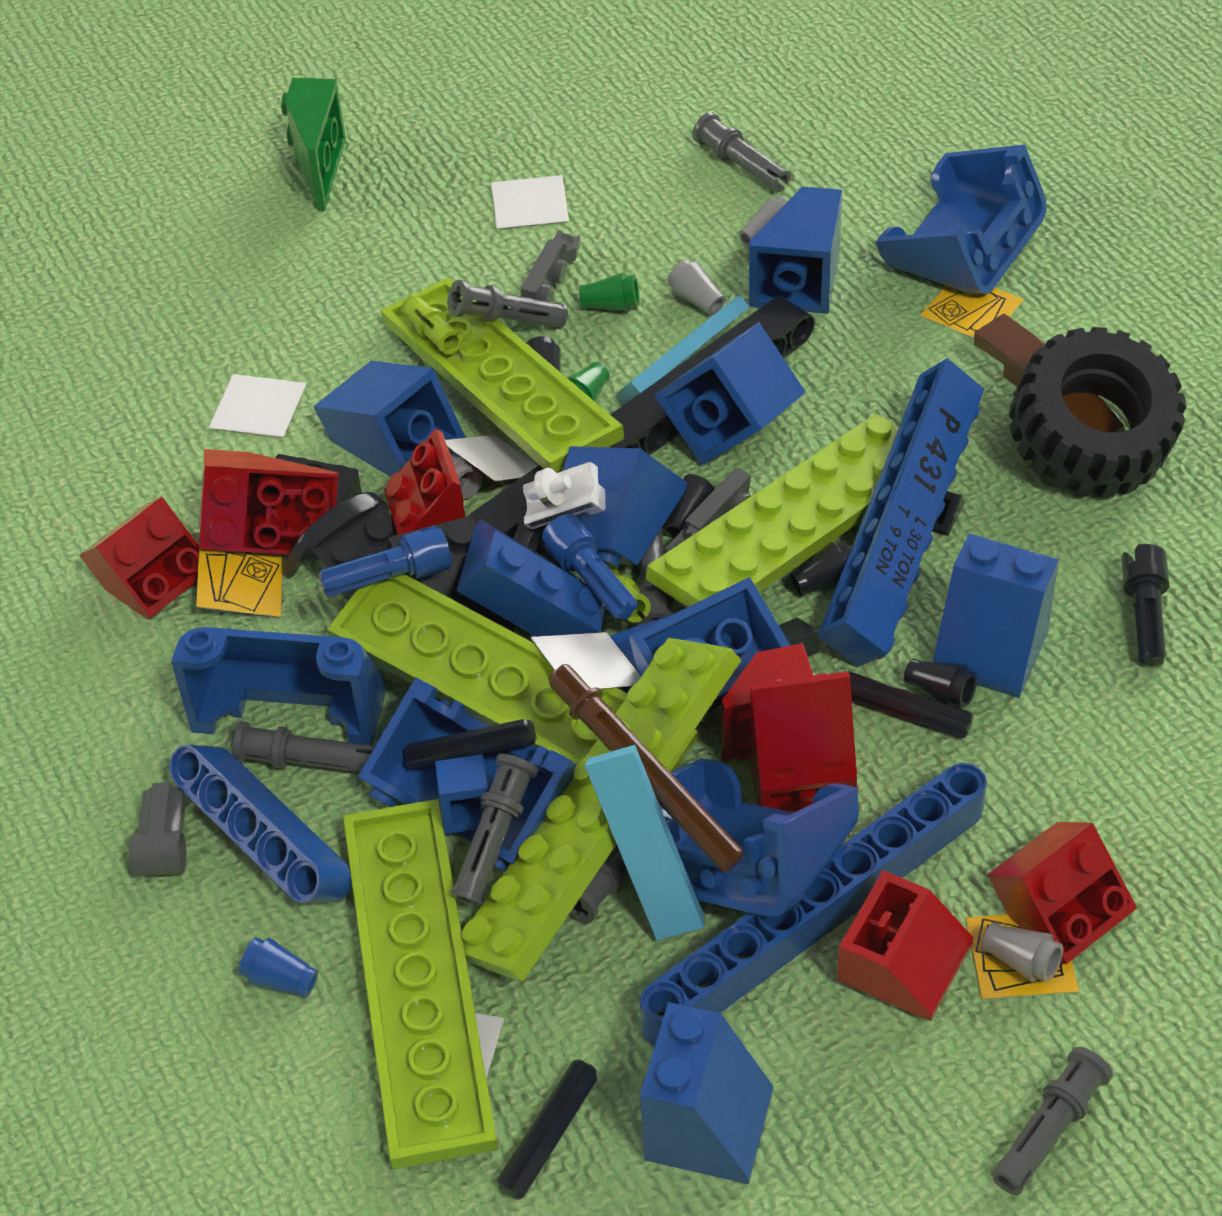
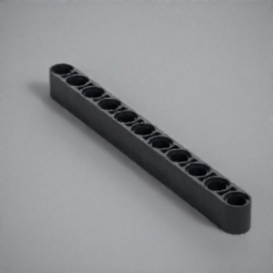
M782 296L772 299L610 415L623 425L625 439L609 448H639L652 455L680 434L654 395L758 322L764 328L782 357L785 358L809 339L814 330L815 318ZM538 465L468 516H472L475 523L481 519L513 538L526 504L523 485L533 482L537 471L543 470V468Z

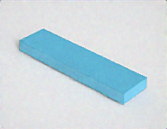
M741 296L734 298L622 388L616 396L618 401L624 405L664 377L746 311L749 305Z
M633 745L588 758L585 768L656 940L704 928L706 919L636 746Z

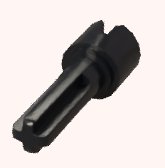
M1139 544L1134 549L1135 561H1133V557L1128 552H1123L1121 556L1124 591L1134 598L1139 662L1146 667L1151 665L1158 667L1164 663L1166 656L1161 595L1167 592L1170 587L1167 553L1162 547L1157 545Z

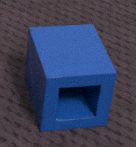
M483 754L435 761L445 834L477 830L484 812L480 799L484 792H488Z

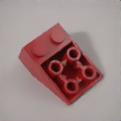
M204 449L198 529L199 549L289 554L303 532L319 517L336 506L339 473L251 452Z
M849 671L832 674L820 673L809 677L770 680L764 683L751 684L750 774L757 805L795 813L813 804V797L816 792L828 784L857 787Z

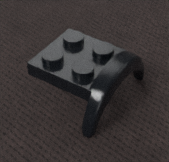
M364 492L352 496L331 508L313 522L296 541L284 563L283 575L288 579L295 576L308 556L323 570L386 550L388 537L397 535L392 515L389 513L390 508L388 504L378 494ZM358 588L342 592V594L349 601Z

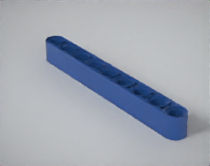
M959 763L947 768L841 845L795 908L779 917H766L750 912L649 984L643 990L640 998L642 1033L647 1042L655 1046L663 1021V1017L656 1016V1014L665 1012L668 1002L716 1013L723 1012L858 912L883 870L903 878L975 825L982 818L987 786L984 772L977 766L968 763ZM813 900H821L825 902H814ZM783 927L787 928V930H777L774 928ZM739 955L750 956L749 958L744 959L736 958V956ZM702 983L711 984V986L703 988L696 985Z

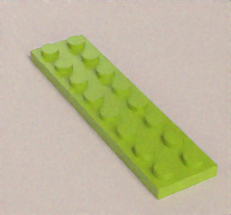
M449 277L415 294L423 297L425 302L432 308L440 309L447 316L448 323L462 334V345L453 354H444L431 340L423 339L417 333L415 324L401 312V304L404 299L380 310L383 323L543 469L551 468L556 473L562 472L570 446L610 447L625 439L622 424L497 319L492 322H484L479 316L464 314L462 317L452 316L448 311L447 299L450 287L454 281Z
M875 413L647 565L646 580L686 607L702 601L748 577L751 578L760 593L863 520L899 427Z
M405 574L359 587L327 628L328 636L344 637L358 642L368 653L374 664L411 684L415 677L438 689L435 694L436 698L446 700L451 704L454 700L462 703L465 706L467 715L489 726L520 719L531 720L535 725L537 737L536 742L532 746L536 748L540 745L549 751L552 749L578 764L586 757L598 739L580 719L574 720L569 715L570 707L550 687L548 677L555 669L536 644ZM617 687L601 688L600 690L603 692L602 699L616 714L627 698L628 693ZM697 730L693 731L669 766L668 770L670 772L679 768L697 741Z
M668 638L655 652L652 662L639 681L630 688L627 698L616 712V715L668 769L742 660L728 647ZM599 738L586 757L575 767L574 778L563 794L549 804L546 811L547 817L535 834L528 837L522 843L517 860L514 864H510L503 876L494 883L490 895L476 915L464 926L462 938L466 962L523 982L617 843L585 768L588 758L611 752Z
M439 799L343 815L392 1170L499 1150L456 899L450 895L454 886Z

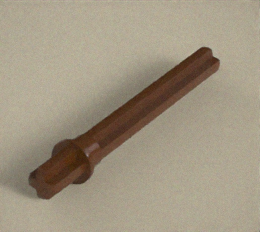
M562 664L548 677L549 684L570 707L569 715L574 720L580 719L611 752L635 745L658 803L721 871L728 872L737 866L743 859L742 848L602 699L603 692L598 687L591 688L569 664Z

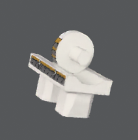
M591 462L556 473L551 468L537 471L534 481L523 485V492L527 502L524 525L530 529L550 524L551 521L565 514L576 515L587 512L593 515L604 511L606 508L605 489L598 484V467Z

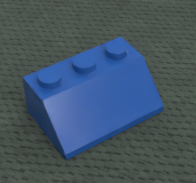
M480 519L476 523L457 592L536 637L600 632L606 606L583 579L563 570L559 565Z
M750 577L632 634L629 638L640 676L643 675L652 662L655 652L668 638L731 648L742 661L708 711L722 705V699L756 652L791 646Z

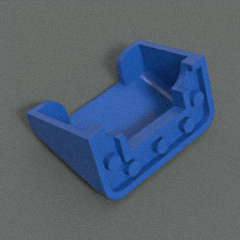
M1025 144L945 153L931 174V186L936 192L939 202L913 235H907L900 227H888L875 242L884 262L890 267L970 295L989 294L1043 222L1046 214V198Z
M211 627L192 629L179 639L171 663L191 733L214 734L216 721L230 713L235 718H242L247 700L331 707L329 712L331 725L341 726L343 724L347 729L349 743L373 746L386 694V684L380 667L374 664L368 653L355 640L344 637Z
M415 677L358 775L360 779L373 786L369 795L389 807H394L397 801L406 805L439 799L440 804L436 766L419 770L410 769L406 764L404 752L408 744L489 726L467 715L465 706L462 703L454 700L451 704L446 700L436 698L435 694L438 689ZM531 745L483 756L488 792L498 765L495 763L498 754H509L532 763L539 769L536 778L530 779L521 805L524 807L522 816L518 817L515 821H511L495 867L504 872L519 857V848L528 837L535 834L547 817L546 811L549 804L563 794L574 778L576 763L552 749L549 751L540 745L538 748ZM476 830L456 833L472 842Z
M704 758L698 759L671 771V774L742 848L743 859L732 870L723 872L660 805L697 900L766 917H779L798 905L854 828L859 816L858 787L828 784L816 792L813 797V804L794 813L742 802L739 779L733 769L720 761Z

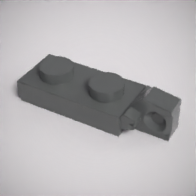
M558 230L554 239L547 241L521 286V297L551 302L553 287L555 283L561 284L564 280L567 263L576 261L580 249V236H574ZM520 308V310L534 313L537 312L535 310Z
M735 468L685 520L684 529L665 548L664 554L751 497L749 495L751 475L740 468Z

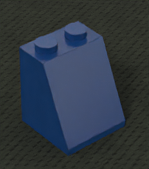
M802 186L750 240L749 307L761 308L772 299L782 296L806 312L829 314L840 253L841 189Z
M758 322L654 396L700 464L704 465L764 428L806 393V391Z
M370 361L313 406L331 442L389 477L404 467L412 457L417 445L425 441L435 428L443 432L445 440L466 438L433 368Z
M570 446L563 471L587 462L598 467V484L605 489L606 508L602 512L593 515L582 512L575 516L581 520L597 539V554L609 569H618L619 564L638 565L686 491L687 482L639 448Z
M968 534L953 566L933 662L966 664L969 671L976 673L978 686L1020 698L1048 634L1059 559Z
M668 1002L640 1094L644 1160L749 1184L773 1094V1085L721 1013Z

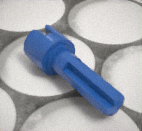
M565 514L551 521L542 534L543 540L546 543L543 547L563 570L567 572L576 571L615 618L625 620L631 617L632 612L637 609V601L598 556V542L593 534L573 514Z
M436 525L402 535L401 541H398V547L323 569L319 572L321 587L327 596H333L404 573L412 576L413 579H419L451 569V555L444 533Z

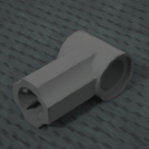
M169 782L153 783L150 789L143 791L138 833H132L129 843L130 868L134 877L185 873L187 852L183 827L186 796L180 788L172 786Z

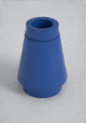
M255 937L250 942L241 959L238 971L240 975L248 978L247 983L250 985L299 995L307 998L311 993L319 973L317 969L310 967L308 963L270 937L266 940Z

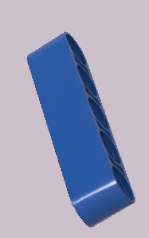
M182 745L174 751L170 760L169 770L175 784L293 900L301 903L338 902L346 897L351 887V873L347 864L228 750L223 747Z

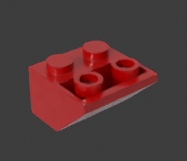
M435 428L425 441L417 445L412 457L404 467L391 476L384 489L397 535L466 517L461 485L443 432Z
M162 496L142 506L79 555L107 592L145 619L153 617L198 581L199 545Z
M803 643L756 652L722 699L721 756L723 761L751 759V684L764 683L770 680H787L814 676Z
M1057 821L987 874L1008 916L1022 929L1052 934L1054 941L1063 945V955L1060 962L1062 964H1068L1137 909L1093 823Z
M883 870L839 945L837 980L932 1021L968 954L974 938L930 889Z

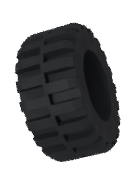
M1092 327L1090 332H1085L1084 328L1068 330L1065 337L1063 334L1047 340L1045 346L1039 347L1032 355L1010 405L1009 417L1012 420L1010 431L1015 442L1020 441L1017 450L1025 461L1030 459L1033 462L1031 469L1041 478L1046 475L1053 480V486L1064 490L1065 486L1074 489L1075 495L1089 497L1090 493L1094 492L1098 494V498L1114 497L1117 490L1121 494L1137 490L1140 484H1147L1156 475L1158 469L1162 467L1183 430L1185 422L1183 413L1186 410V400L1183 393H1178L1182 385L1177 374L1168 371L1170 367L1169 362L1162 354L1156 356L1151 352L1152 346L1144 340L1138 343L1129 338V333L1118 330L1116 334L1109 333L1105 327ZM1079 392L1099 395L1111 401L1123 412L1130 425V430L1108 433L1092 429L1081 423L1071 414L1062 396Z

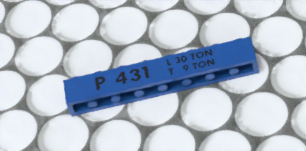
M948 358L919 375L817 635L818 638L857 667L876 658L882 659L890 652L895 643V638L893 637L898 621L907 610L908 603L906 600L911 586L920 575L919 564L924 552L933 540L932 529L936 519L945 507L943 500L948 486L956 477L957 470L955 467L959 456L968 445L969 439L967 435L971 424L980 412L978 405L984 388Z

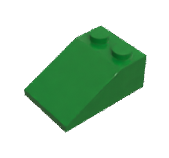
M292 78L288 93H283L281 100L282 114L288 116L289 121L287 142L289 146H293L296 163L317 210L325 211L346 142L337 79Z

